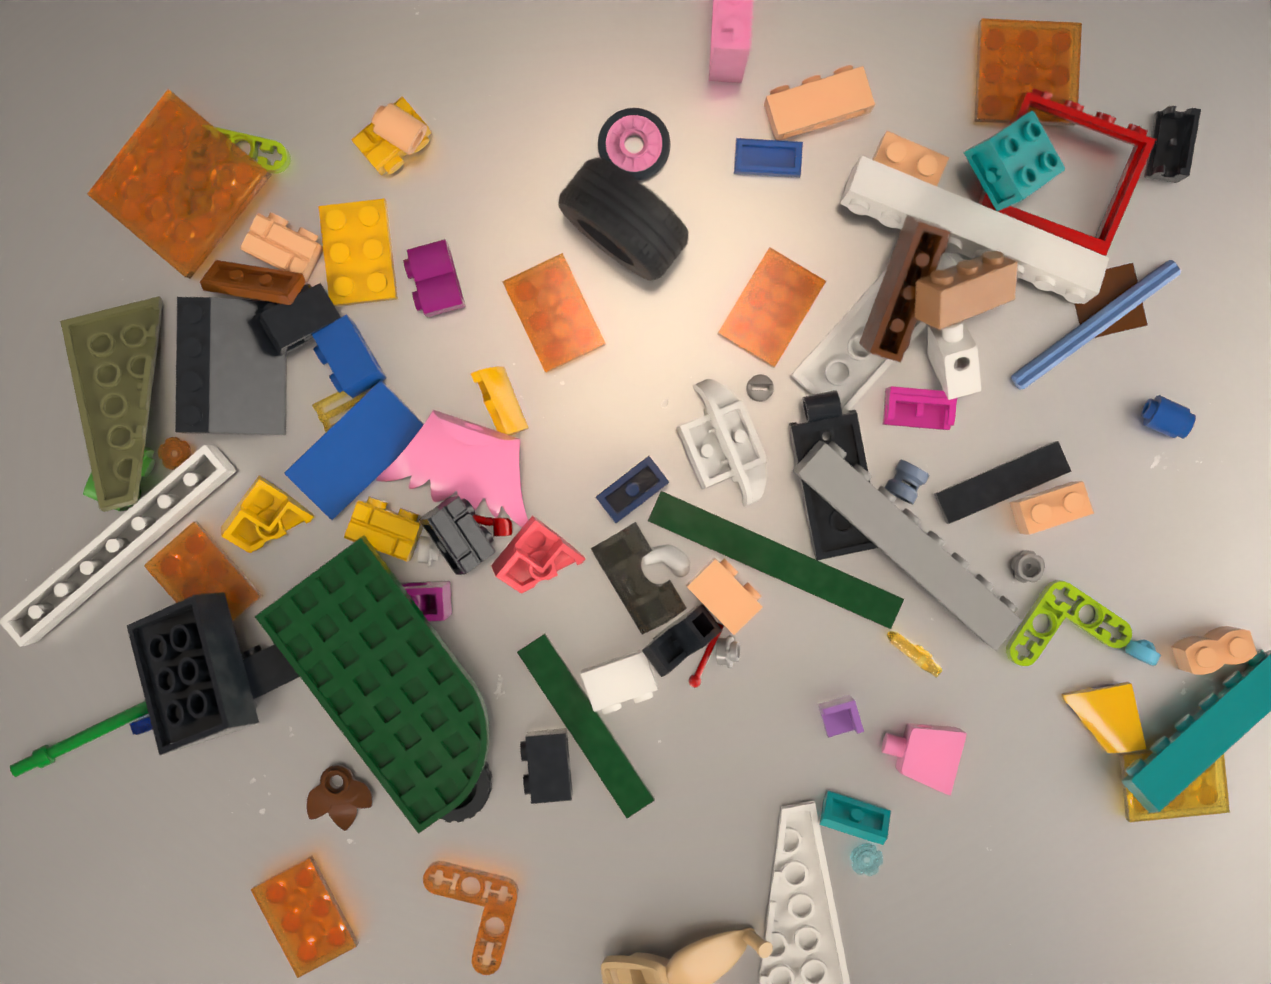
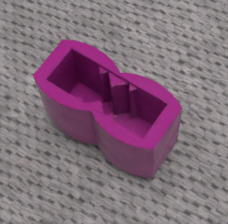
M446 239L407 249L408 259L403 260L408 279L414 278L417 291L412 292V297L417 311L423 310L424 315L428 318L466 307L451 250Z

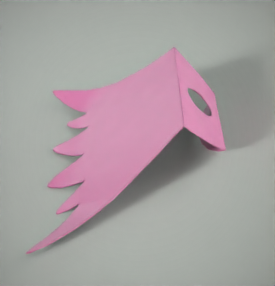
M436 410L432 411L423 427L399 457L376 478V481H394L411 475L409 489L417 488L430 480L433 502L442 501L457 491V495L461 499L465 498L468 500L474 510L477 509L482 499L485 498L487 507L495 518H498L502 506L511 519L520 527H523L528 521L520 482V439Z

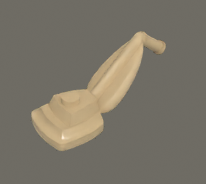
M753 928L728 931L697 940L676 952L670 959L638 952L631 956H607L601 964L603 984H713L734 966L746 950L747 945H750L757 951L761 958L770 956L773 946L770 942L763 940L757 935Z

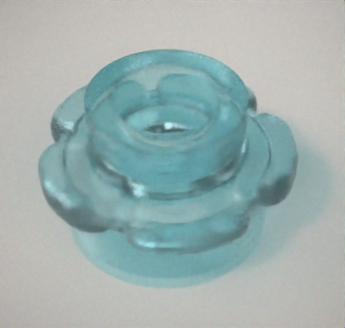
M864 843L854 848L850 856L853 861L852 868L859 875L873 876L879 872V866L883 864L881 851H877L876 846L871 843ZM865 857L870 858L868 863L864 862Z

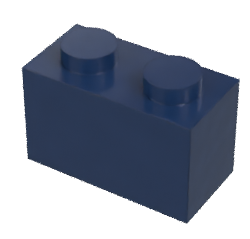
M648 456L598 494L596 499L613 521L618 523L670 482L651 457Z

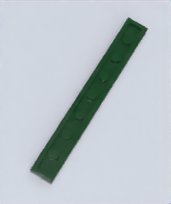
M660 491L648 518V522L889 629L892 628L904 601L899 596L663 491Z

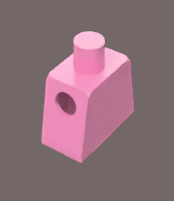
M907 723L903 737L885 734L881 751L882 753L898 757L896 769L901 774L944 794L951 795L967 733L957 727Z

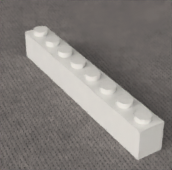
M861 156L852 168L840 204L848 207L851 212L878 219L881 224L890 228L897 227L902 229L907 214L936 223L951 231L946 251L951 253H960L974 259L983 255L986 251L1002 252L1005 257L1018 262L1017 278L1033 283L1040 290L1053 291L1063 295L1067 301L1072 303L1085 304L1099 294L1109 257L864 156Z
M204 444L141 498L138 503L134 504L2 617L0 624L20 647L38 642L237 470L216 445Z

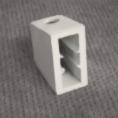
M964 320L940 330L929 325L928 359L948 400L981 391L978 349ZM956 360H957V368L962 367V369H955V368H954V362H955Z

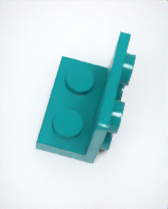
M1034 111L1026 113L994 136L963 152L996 211L1024 200L1065 171L1063 162Z

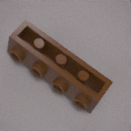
M907 214L859 342L869 353L897 362L902 361L904 353L910 345L911 335L918 320L915 319L916 280L929 276L933 271L937 270L940 259L948 245V238L951 233L948 229L936 223Z

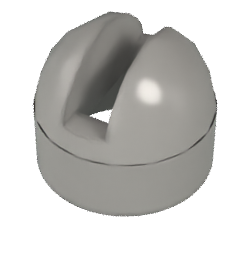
M761 374L753 376L746 386L748 396L758 402L767 400L772 395L774 389L771 379ZM752 384L769 385V391L752 390Z

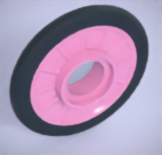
M627 108L614 113L603 124L598 136L600 158L622 168L637 180H644L655 175L664 166L670 153V136L665 124L657 115L642 108ZM630 136L640 137L644 143L642 150L637 153L627 151L624 146L626 139Z

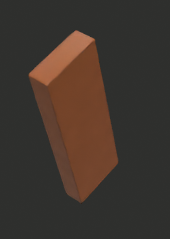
M215 260L200 280L203 291L287 305L293 303L306 283L302 273Z

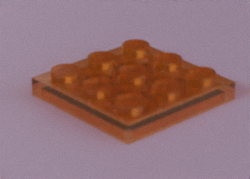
M981 18L978 27L974 122L1010 123L1021 93L1027 91L1032 93L1033 88L1051 93V100L1057 103L1064 104L1065 100L1078 103L1082 23ZM1031 107L1028 109V112H1035L1041 125H1076Z

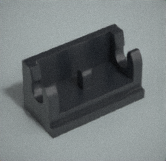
M1168 106L1162 111L1155 112L1151 137L1156 140L1147 159L1144 178L1178 183L1190 176L1201 109L1190 108L1184 112L1176 111V106Z

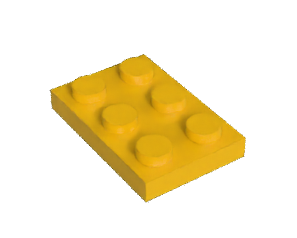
M383 198L318 206L328 295L334 306L398 299L387 201Z

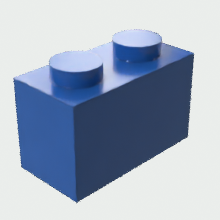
M347 314L312 335L317 343L313 350L323 365L329 364L333 371L329 378L339 393L344 391L351 398H354L376 385L380 380L383 381L387 378L357 325Z

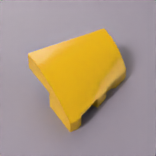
M489 367L470 373L474 383L478 382L483 402L498 432L511 436L529 428L505 367Z
M259 475L221 526V537L246 552L252 553L263 547L264 543L268 540L278 539L286 535L287 530L304 521L306 524L311 522L314 515L290 495Z
M1124 682L1098 689L1087 688L1062 694L1064 702L1073 709L1083 725L1097 738V742L1107 753H1123L1147 749L1132 683Z

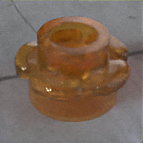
M178 437L167 438L165 444L160 445L158 449V457L162 459V465L171 470H175L191 456L190 445L186 441H181ZM174 450L177 451V456L175 457L172 456V451Z

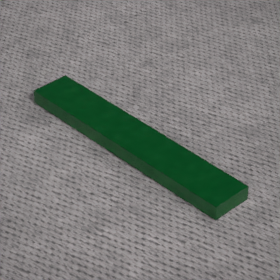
M546 633L518 650L517 653L625 817L628 819L655 801V798L599 713L593 711L589 698Z

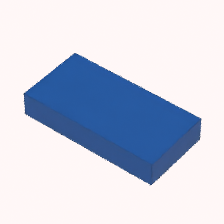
M736 138L734 174L800 177L803 142Z

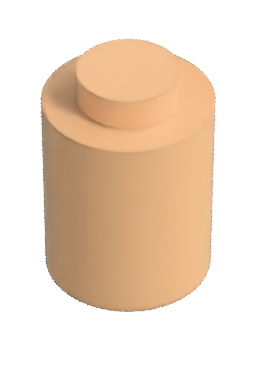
M389 103L386 107L381 105L372 118V123L375 125L374 133L408 155L417 149L427 130V125L393 103Z

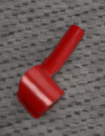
M476 514L473 516L478 524L493 526V536L512 535V522L509 518H492Z

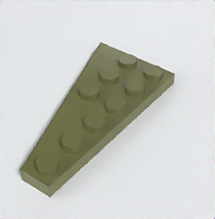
M160 296L60 321L99 509L103 512L138 503L163 300Z

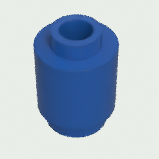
M1161 395L1156 396L1154 399H1148L1141 411V417H1144L1143 424L1171 438H1186L1196 420V415L1190 413L1189 408Z

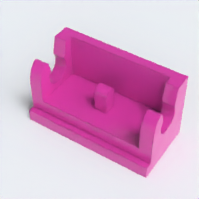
M890 386L885 390L883 425L950 430L951 426H954L958 398L948 400L945 392L941 390Z

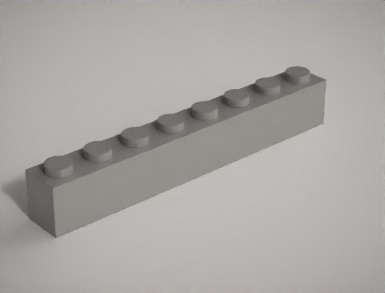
M819 440L792 471L985 644L996 651L1022 623L1023 620L1015 614L1018 608L1003 595L998 599L991 592L994 586L982 575L978 574L974 577L966 569L970 564L959 554L954 552L952 555H949L942 548L945 542L931 530L926 534L917 525L921 520L907 508L903 511L898 509L893 504L896 498L887 489L880 486L877 490L868 482L872 476L857 463L854 467L844 460L847 453L836 443L831 441L827 445Z

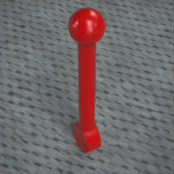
M718 623V625L723 630L724 625ZM721 632L708 643L695 674L690 676L688 680L691 687L697 688L701 685L700 677Z

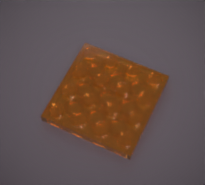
M167 89L87 195L179 273L191 279L272 174L179 96Z

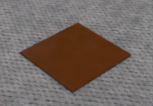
M1134 263L1106 269L1099 294L1085 304L1074 303L1079 325L1138 283ZM1143 302L1095 338L1148 326Z

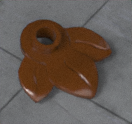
M339 764L332 765L322 773L320 784L309 792L306 805L309 819L312 820L328 813L334 823L346 831L356 819L357 808L372 807V794L365 783L354 779L352 772L347 767ZM333 776H340L343 779V785H334L332 782Z

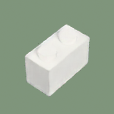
M642 649L581 671V676L594 712L602 710L603 714L616 711L622 708L621 702L633 699L634 703H639L652 698V692L658 690L650 663Z

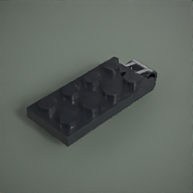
M837 390L803 397V408L807 422L797 424V422L789 423L797 465L819 440L827 445L833 441L847 453L844 460L854 467L857 463L868 472L856 410H849L848 414L842 415L841 402ZM826 431L830 432L828 440L822 438L823 433ZM800 478L815 559L817 561L878 548Z

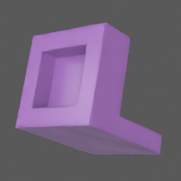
M850 695L818 704L828 738L853 730L857 734L864 732L856 702Z

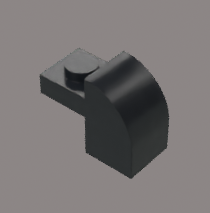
M702 603L653 638L654 640L642 649V652L662 678L689 655L705 647L722 629Z

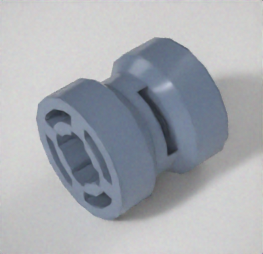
M900 459L895 468L896 475L893 479L888 480L884 488L892 495L913 505L918 497L917 490L926 483L930 475L917 466Z

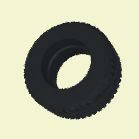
M596 157L587 160L559 195V209L581 233L615 261L646 280L652 281L661 278L688 244L689 231L679 216L639 180L603 158Z

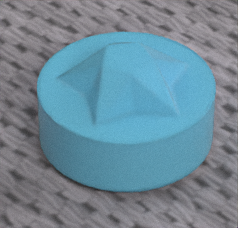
M1145 639L1139 641L1130 640L1125 648V653L1151 666H1156L1161 657V654L1156 652L1153 643Z

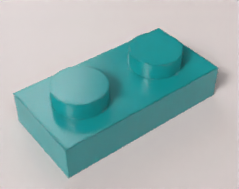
M827 791L823 800L819 825L884 845L888 839L891 811Z

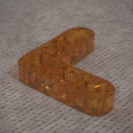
M445 861L431 863L423 875L424 886L429 892L484 906L471 963L479 974H494L502 962L518 898L519 889L513 879ZM437 870H442L444 878L453 880L455 873L460 874L456 882L455 890L450 889L453 882L443 880L441 885L434 884L435 878L430 877V874L435 875ZM467 877H474L480 883V890L475 894H468L462 888V881ZM487 881L492 882L491 890L500 891L502 886L508 887L507 892L512 895V897L507 896L505 901H500L499 894L490 891L488 898L482 896L485 892ZM497 917L503 921L505 928L501 933L492 934L487 930L486 922L490 918ZM488 942L494 943L491 958L496 959V961L491 960L489 965H484L483 958L478 957V955L482 956L485 954Z

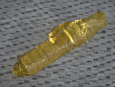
M890 631L887 633L889 642L914 661L917 666L931 673L936 678L941 674L943 669L932 659L933 655L919 644L913 645L898 632Z

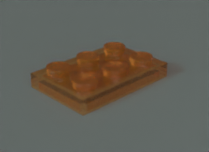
M769 247L717 334L774 368L825 285L826 280Z
M563 253L502 281L545 373L606 345Z
M193 521L144 565L176 603L197 594L225 592L233 622L263 596L198 521Z
M313 856L300 861L251 889L297 978L354 949L359 944Z

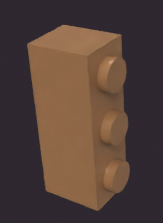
M986 251L979 257L960 261L955 266L933 271L931 275L916 280L915 319L940 330L1015 300L1018 262L1005 257L1002 252Z

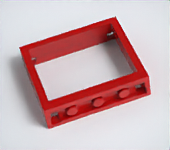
M1033 88L1032 93L1028 91L1021 93L1009 125L1025 115L1029 107L1133 145L1134 147L1095 237L1012 206L997 212L1106 256L1156 139L1146 136L1148 130L1138 125L1129 123L1128 127L1125 128L1114 124L1117 118L1111 115L1097 112L1095 116L1084 113L1083 109L1085 106L1079 103L1065 100L1064 104L1052 101V94ZM983 188L977 203L996 211Z

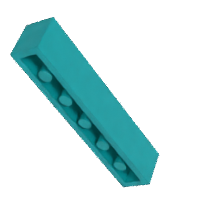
M1261 649L1257 651V654L1247 661L1250 665L1242 673L1236 671L1223 681L1222 684L1225 688L1216 695L1213 692L1198 704L1201 708L1200 711L1193 717L1188 714L1178 721L1174 726L1177 731L1170 738L1163 736L1150 747V750L1153 752L1144 761L1142 758H1139L1127 767L1125 771L1128 775L1121 782L1149 813L1160 812L1271 712V650L1265 652Z

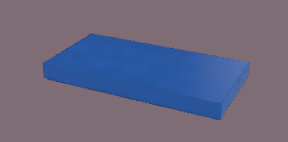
M380 380L293 463L284 474L322 512L333 520L399 457L423 427L424 423Z

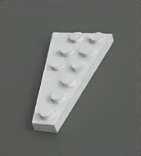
M814 800L781 807L764 940L772 944L773 951L767 958H761L758 984H850Z

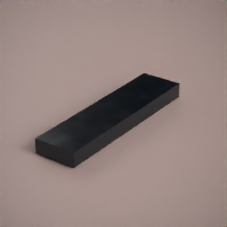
M1055 441L938 491L934 495L946 523L951 524L1072 471L1059 441Z

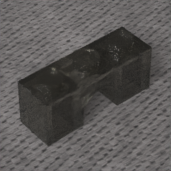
M636 522L591 548L642 635L669 622L687 609L670 580L662 584H655L644 575L641 568L642 558L653 550Z

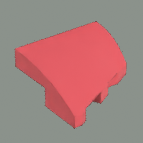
M532 515L491 567L497 578L522 594L534 588L539 581L550 580L558 576L557 571L575 562L577 565L582 564L585 557L556 532Z

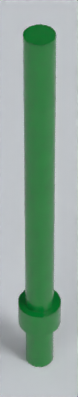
M146 701L54 745H44L33 750L31 756L10 765L12 775L17 777L36 767L42 769L54 763L55 758L149 714Z

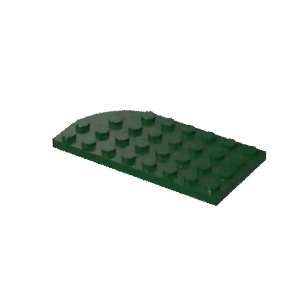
M364 535L254 617L419 834L459 806L474 788L487 759L490 740L489 718L478 686Z

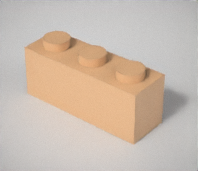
M848 65L833 72L834 75L822 79L821 75H816L803 80L801 86L790 89L789 85H783L771 90L770 95L766 96L764 107L774 139L785 140L870 113L875 106V102L864 67L853 69V65Z

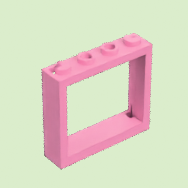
M713 0L709 81L742 83L751 45L753 0Z

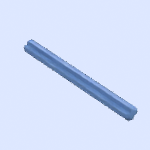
M1173 260L1166 261L1014 373L1011 379L1015 386L1020 390L1027 388L1179 276L1181 273L1180 268Z

